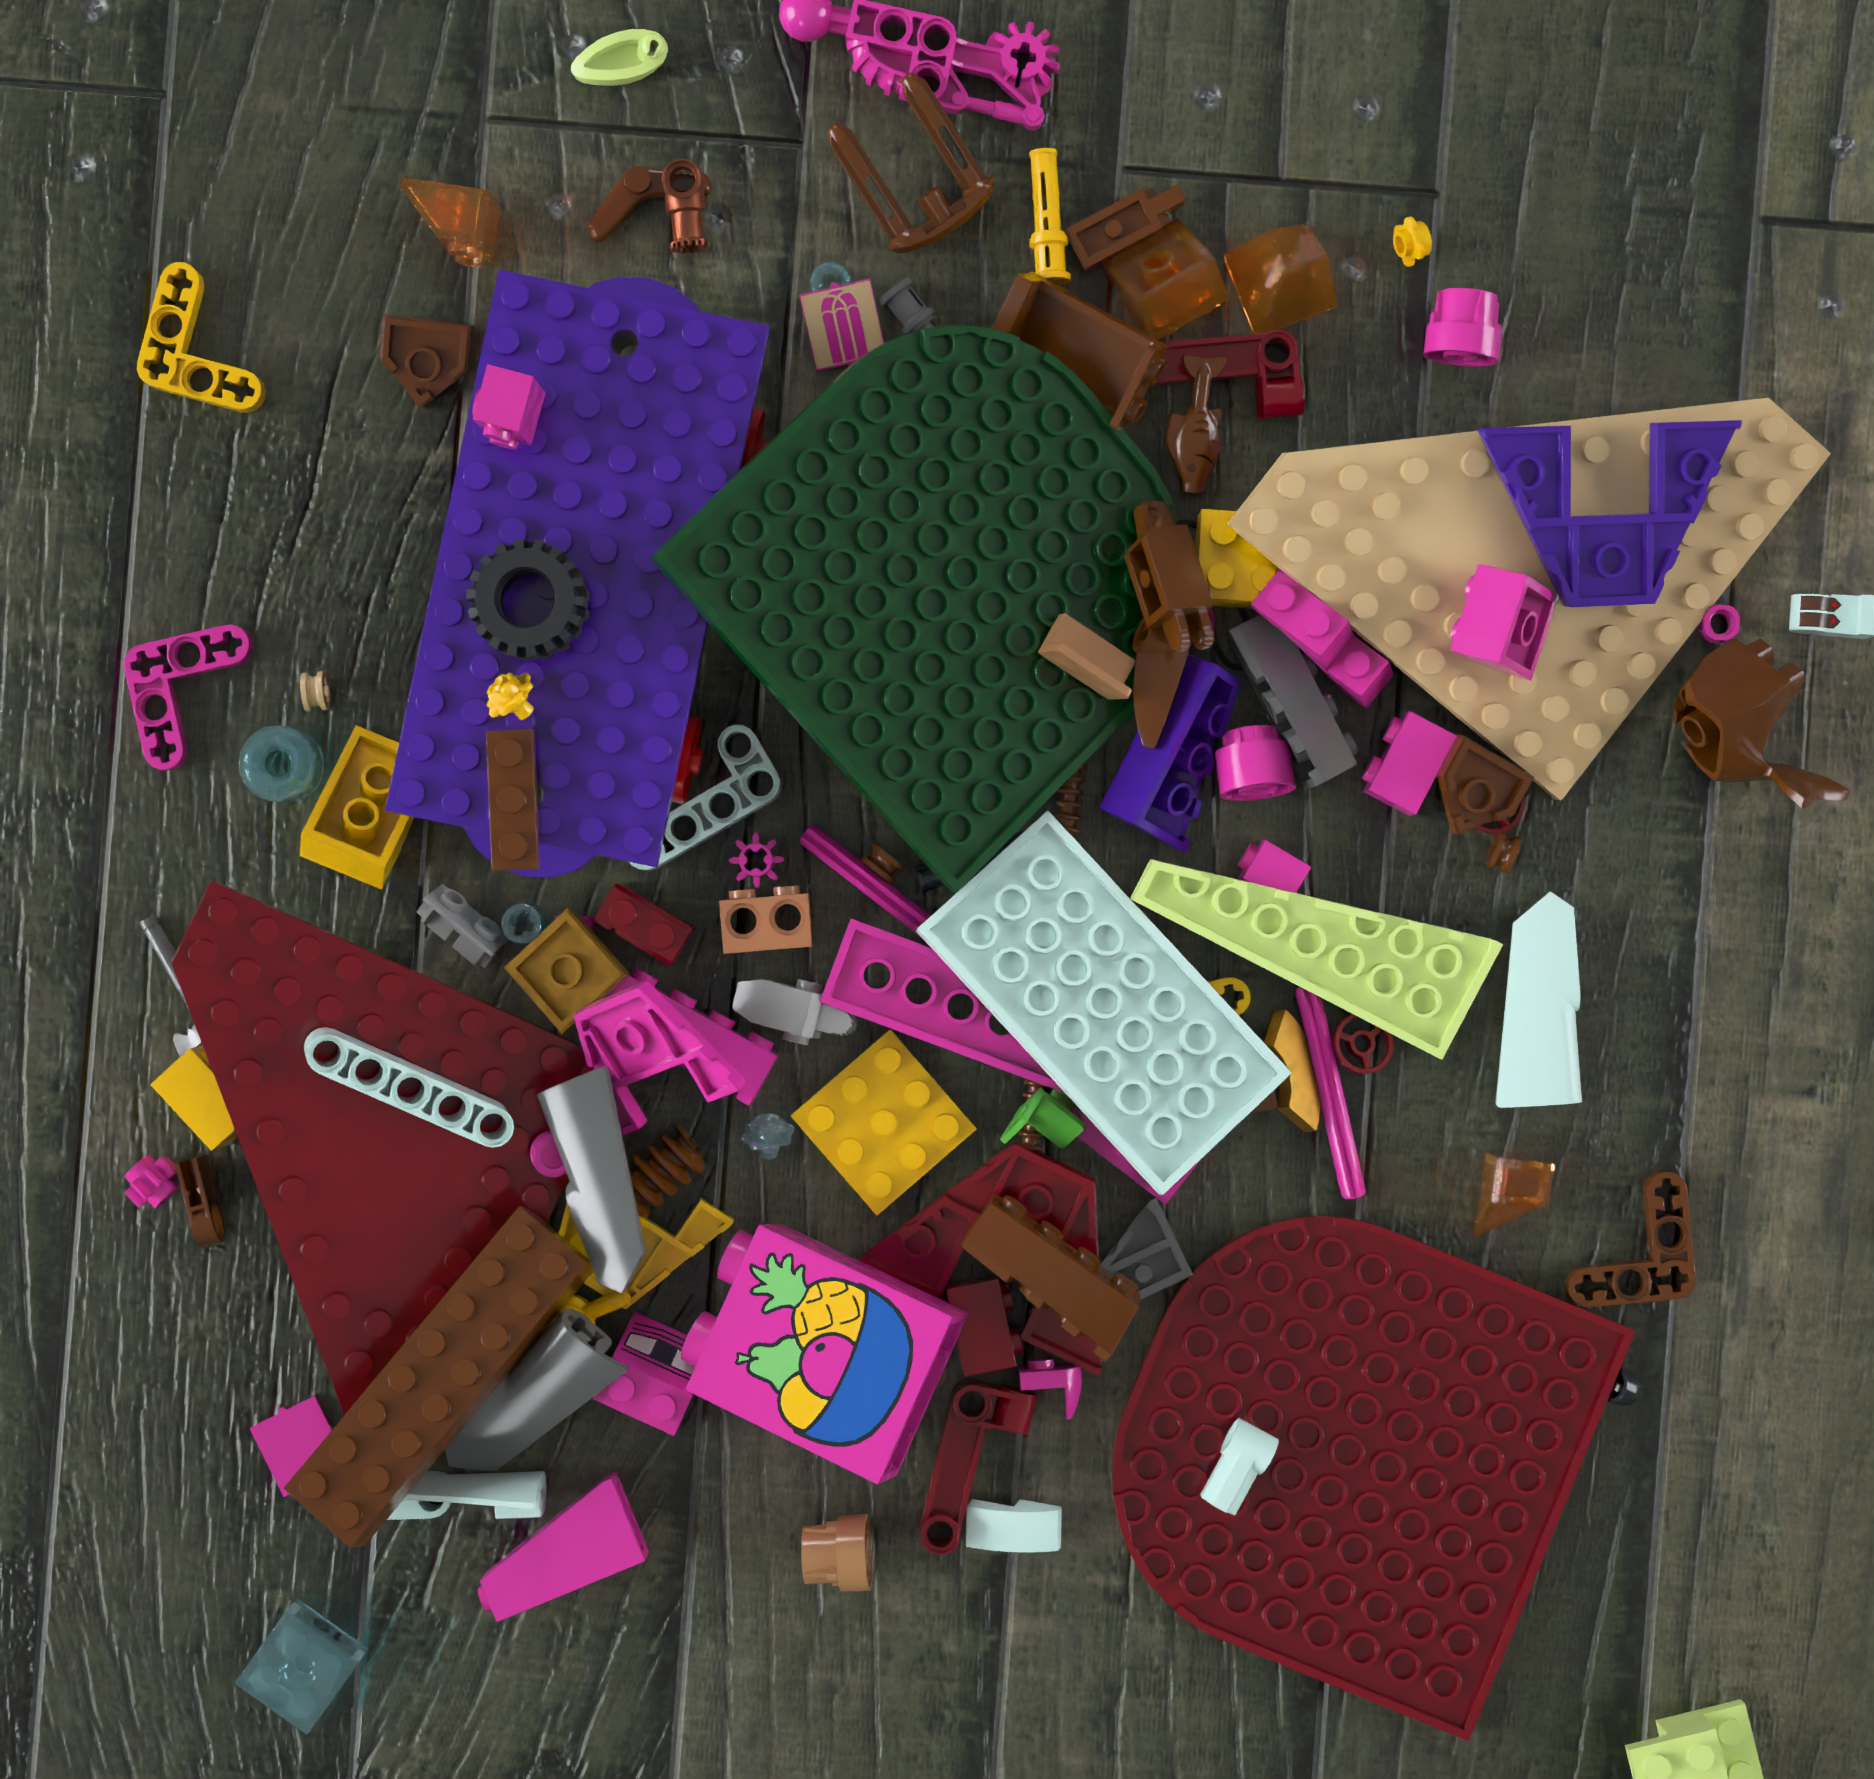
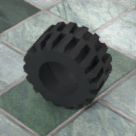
M517 539L514 540V544L509 546L502 543L495 547L497 552L493 555L485 554L480 559L483 565L477 572L473 569L469 578L473 581L472 589H467L466 599L471 604V608L467 609L469 617L475 622L477 626L475 629L489 645L512 658H520L524 661H534L537 658L547 660L554 658L553 654L558 651L563 653L571 647L569 643L574 638L579 639L583 633L581 627L584 621L588 622L590 612L587 610V604L591 602L590 592L586 589V580L576 567V564L556 547H551L545 542L535 539L534 542ZM528 574H538L549 580L555 590L553 610L548 618L539 625L529 628L516 626L505 615L503 607L505 593L511 583L519 577Z

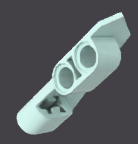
M1548 892L1513 922L1495 1102L1496 1106L1500 1108L1562 1105L1582 1102L1575 1011H1578L1580 1007V983L1574 907L1552 892Z
M427 1471L387 1520L436 1518L445 1513L452 1503L495 1506L496 1519L541 1517L545 1512L547 1501L545 1471L450 1475L440 1471ZM428 1501L443 1502V1503H442V1504L435 1505V1504L429 1503Z

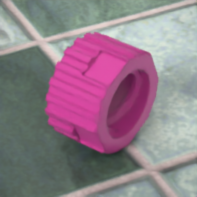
M1714 604L1709 607L1698 624L1700 636L1705 641L1707 640L1709 643L1721 644L1732 640L1740 631L1738 611L1729 604ZM1715 614L1722 615L1727 621L1728 629L1722 634L1715 633L1711 627V618Z

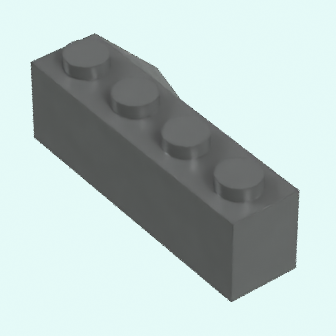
M1261 615L1225 633L1271 726H1275L1279 730L1281 740L1288 741L1290 744L1294 771L1303 789L1307 790L1316 787L1357 765L1354 755L1358 754L1357 746L1347 730L1340 731L1334 719V716L1338 715V710L1330 694L1327 691L1320 692L1313 678L1318 675L1313 660L1305 652L1301 654L1297 645Z

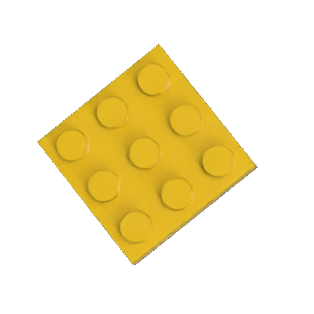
M891 1029L791 1114L793 1120L877 1216L977 1130L976 1126Z

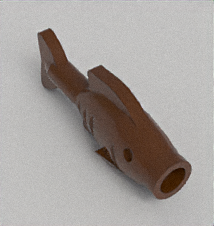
M1183 354L1181 356L1183 366L1187 373L1193 377L1191 407L1184 416L1173 412L1169 414L1165 442L1180 480L1179 490L1191 493H1205L1206 483L1214 470L1219 457V451L1222 447L1219 444L1220 433L1217 427L1221 420L1222 411L1219 408H1208L1211 379L1221 372L1227 363V359L1222 356L1201 358Z

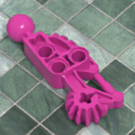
M782 0L779 6V19L783 29L791 37L801 42L818 40L827 32L845 35L847 52L853 56L854 64L852 65V70L856 74L861 73L866 78L865 84L872 87L875 84L882 88L884 95L891 96L892 93L899 95V100L907 102L903 95L902 78L906 74L913 72L920 77L930 76L938 81L939 88L934 94L947 113L961 114L966 110L992 115V118L1023 124L1030 131L1038 130L1043 124L1044 111L1040 107V97L1052 89V80L1048 74H1055L1059 71L1060 64L1051 59L1058 55L1059 47L1055 44L1045 45L1050 36L1049 31L1046 29L1041 31L1037 37L1032 35L1034 30L1033 22H1027L1024 33H1019L1018 26L1012 22L1008 25L1009 38L1003 33L993 32L986 45L957 38L953 24L943 17L867 0H853L852 9L835 6L832 0ZM896 23L901 25L906 33L900 40L889 41L882 36V29L888 24ZM940 33L947 38L949 43L944 49L934 51L925 45L924 40L929 34ZM1020 53L1028 54V63L1022 71L1020 85L1016 88L1015 84L1018 74L1016 59H1018ZM954 72L992 79L1019 105L969 97Z

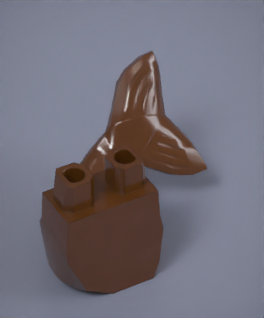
M1735 639L1705 656L1680 689L1673 710L1674 723L1681 721L1682 731L1690 742L1684 747L1697 766L1714 781L1774 780L1780 789L1801 808L1810 806L1814 799L1847 800L1850 790L1843 785L1822 775L1791 765L1767 762L1763 757V750L1773 725L1787 711L1789 698L1794 696L1803 687V671L1793 663H1787L1779 669H1775L1772 666L1774 652L1771 646L1762 639H1758L1746 646Z

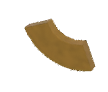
M1286 1009L1274 1011L1264 1043L1291 1071V1074L1279 1085L1278 1110L1303 1132L1316 1131L1321 1110V1098L1307 1037L1298 1022Z

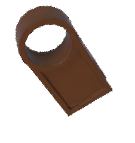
M204 1155L174 1163L191 1231L196 1243L202 1248L223 1242L225 1240V1226L207 1156Z

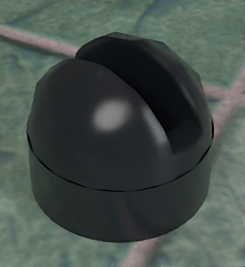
M1620 1369L1607 1402L1619 1406H1627L1637 1401V1394L1639 1389H1641L1638 1378L1631 1372ZM1620 1384L1624 1385L1622 1392H1618Z

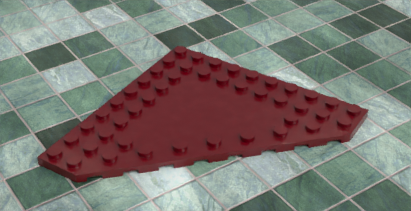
M211 879L171 963L345 1415L519 1206L531 1209L546 1223L548 1222L568 1180V1175L566 1173L560 1177L544 1176L536 1170L531 1162L530 1148L533 1141L540 1134L550 1131L537 1094L590 1072L594 1068L587 1066L582 1045ZM317 1028H332L492 1098L504 1105L513 1119V1135L507 1143L500 1147H487L318 1074L311 1069L304 1052L305 1040L310 1032ZM322 1041L314 1048L313 1056L320 1061H329L338 1053V1045L333 1041ZM373 1059L363 1060L356 1067L355 1074L361 1079H371L379 1072L380 1063ZM413 1077L406 1078L398 1085L397 1093L402 1097H413L419 1092L421 1081ZM447 1096L441 1101L439 1112L444 1115L457 1113L461 1108L462 1099L458 1096ZM499 1114L485 1116L481 1121L480 1130L486 1133L497 1131L502 1125V1116Z

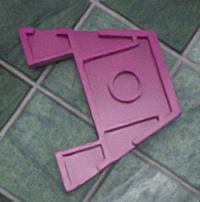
M648 980L586 1005L573 1015L587 1066L593 1067L594 1070L603 1066L609 1068L622 1135L640 1129L647 1122L646 1117L627 1087L631 1083L684 1063L707 1102L737 1092L746 1084L743 1076Z

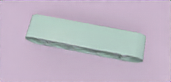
M317 1028L310 1032L305 1040L304 1052L311 1069L318 1074L487 1147H500L507 1143L513 1135V1119L504 1105L492 1098L332 1028ZM328 1040L336 1043L339 1049L333 1059L320 1061L313 1056L314 1048L320 1042ZM373 1059L380 1063L379 1072L375 1077L361 1079L356 1076V1067L363 1060ZM413 1077L421 1081V1088L413 1097H402L397 1093L398 1085L402 1080ZM447 1096H458L462 1099L461 1108L453 1115H444L439 1112V1105ZM499 1114L502 1116L503 1121L497 1131L486 1133L480 1130L481 1121L485 1116Z

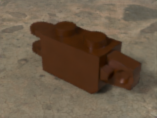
M1164 501L1142 502L1133 510L1138 539L1128 548L1124 558L1147 629L1163 627L1166 638L1169 641L1168 645H1170V649H1173V652H1185L1190 647V638H1192L1196 649L1204 650L1211 648L1214 634L1207 611L1214 604L1211 598L1210 586L1205 580L1198 559V549L1192 540L1188 525H1175Z

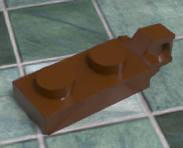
M1178 184L1158 195L1153 187L1145 191L1141 188L1064 230L1081 267L1086 272L1161 232L1164 227L1171 224L1168 215L1183 207L1186 199Z

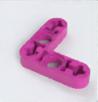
M222 625L140 644L127 652L124 659V671L143 754L146 761L152 767L165 771L175 770L185 763L188 756V745L173 680L230 668L247 662L252 656L254 641L245 629L235 625ZM229 634H232L233 638L242 640V646L236 648V656L232 657L231 653L227 651L213 652L212 654L216 661L211 663V650L205 641L206 638H210V644L213 646L226 644ZM186 643H195L200 650L199 662L192 667H183L178 660V651ZM163 648H167V660L173 669L172 672L168 673V666L164 664L151 667L150 676H147L145 672L137 671L136 664L143 662V654H146L151 659L166 658ZM155 695L162 696L167 703V712L159 720H151L145 713L146 701ZM172 724V731H163L165 741L176 746V752L170 754L169 762L163 757L156 756V750L162 747L161 735L159 733H152L150 735V727L164 728Z

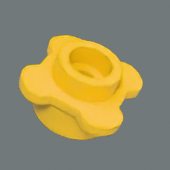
M1406 217L1403 225L1400 224L1394 227L1393 246L1397 255L1402 258L1405 266H1414L1415 259L1424 258V256L1430 254L1432 249L1431 234L1427 225L1422 221H1415L1413 217Z

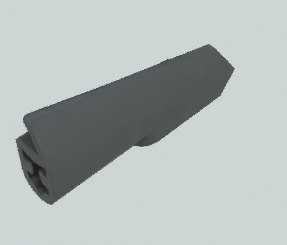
M603 1066L537 1094V1098L570 1180L566 1187L567 1203L597 1281L601 1285L624 1293L635 1270L644 1257L646 1249L623 1144L608 1067Z
M574 1309L563 1311L523 1355L445 1449L449 1467L497 1471L622 1376L629 1367L604 1354L612 1345V1340L579 1311Z

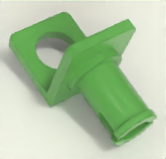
M1039 1088L1018 1109L1000 1141L1006 1144L1026 1123H1029L1056 1146L1064 1149L1084 1130L1086 1124L1071 1112L1075 1103L1066 1093L1053 1089L1049 1095L1042 1088Z

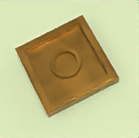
M567 908L504 967L562 1034L567 1033L576 1024L573 1015L578 1010L603 999L630 974L573 908Z

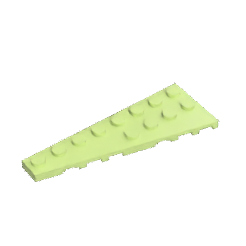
M1150 859L1130 897L1131 900L1441 1060L1446 1054L1503 944L1491 938Z

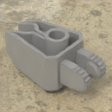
M765 979L738 982L732 1008L751 1023L784 1031L782 1038L784 1040L808 1045L810 1038H821L822 1032L840 1034L841 1036L845 1034L848 1036L857 1031L856 1028L859 1026V1020H857L856 1015L820 1002L823 994V985L802 979H797L796 986Z

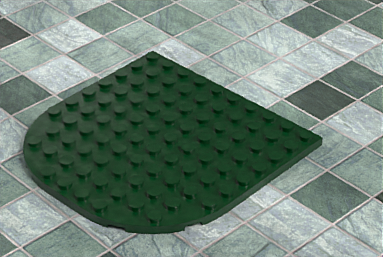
M947 325L922 329L879 345L860 357L830 383L649 557L951 892L956 893L1135 711L1133 691L1128 699L1108 700L1040 655L1038 651L1058 615L1067 614L1136 660L1137 653L1133 650V638L1137 627L1144 617L1124 558L1128 548L1138 539L1133 510L1142 502L1164 501L1174 524L1177 525L1170 505L1173 503L1172 498L1155 468L1123 428L1116 430L1109 426L1113 416L1070 368L1048 352L1043 353L1034 346L1019 340L1020 337L996 329L970 325ZM1135 665L1124 683L1132 690Z

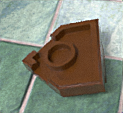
M383 315L380 360L407 390L409 396L419 409L425 407L470 370L474 325L416 316Z
M1458 734L1437 772L1450 832L1459 835L1473 830L1476 826L1514 816L1534 776L1469 738Z

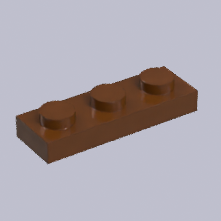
M535 730L486 731L492 871L541 869Z

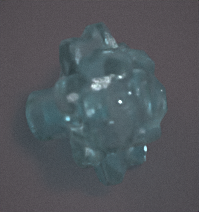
M774 1113L767 1115L759 1114L754 1117L751 1123L745 1124V1133L741 1136V1141L744 1144H749V1148L753 1151L760 1150L763 1159L771 1160L778 1156L780 1146H787L791 1143L790 1136L794 1133V1127L786 1124L785 1119L779 1118Z

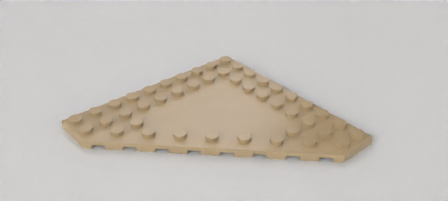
M1770 398L1513 426H1571V516L1649 513L1650 423L1742 420L1740 429L1735 430L1719 463L1722 467L1718 475L1711 479L1707 487V498L1694 524L1690 523L1677 549L1680 551L1673 568L1665 574L1664 586L1656 603L1565 607L1558 596L1531 681L1467 660L1450 650L1452 646V628L1457 619L1461 618L1466 603L1465 588L1470 577L1475 575L1478 564L1528 575L1557 594L1478 431L1282 453L1227 525L1290 578L1349 620L1353 631L1513 765L1534 776L1533 781L1551 797L1561 801L1701 622L1705 611L1715 604L1831 453Z

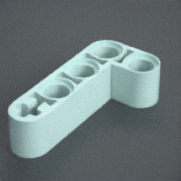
M733 725L727 727L721 733L718 739V749L732 776L669 812L665 837L675 849L669 852L668 846L662 845L658 868L770 804L779 796L782 790L780 775L758 737L751 729L743 725ZM736 734H745L751 741L749 753L741 758L732 757L727 750L729 739ZM758 772H767L773 779L772 790L764 796L754 795L749 787L751 777ZM729 794L734 799L735 809L729 817L724 819L717 818L711 809L712 801L717 795ZM682 816L692 817L697 826L695 835L686 841L679 840L673 831L675 821ZM629 862L632 866L641 870L657 869V867Z

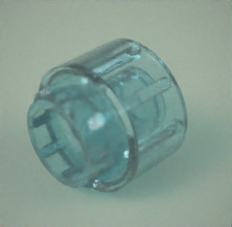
M274 725L256 731L247 739L240 752L239 771L247 788L256 796L273 802L294 803L305 799L318 787L324 772V759L318 744L308 734L290 727ZM285 752L291 759V768L286 775L278 777L273 771V760L278 754Z

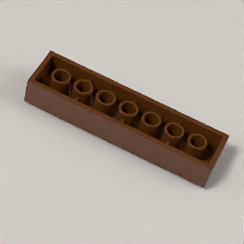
M519 1206L286 1484L284 1489L349 1548L365 1546L593 1273L594 1270L590 1260L535 1212Z

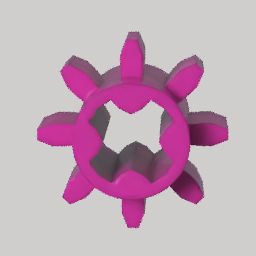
M756 832L753 834L752 844L746 845L739 840L735 842L742 851L739 857H732L729 859V862L739 864L742 869L736 877L738 881L750 875L753 876L755 888H760L762 876L768 875L773 880L778 879L772 869L774 863L785 862V858L780 856L774 857L771 850L777 844L775 839L769 841L766 846L760 844L759 833ZM764 849L767 855L763 860L767 867L763 871L759 868H754L750 871L746 867L750 863L749 857L746 856L750 850L759 853Z
M150 1154L146 1155L124 1176L131 1183V1186L124 1193L138 1208L142 1205L145 1206L149 1202L157 1209L180 1188V1185L174 1180V1176L177 1175L175 1164L167 1155L163 1158L160 1157L157 1161Z

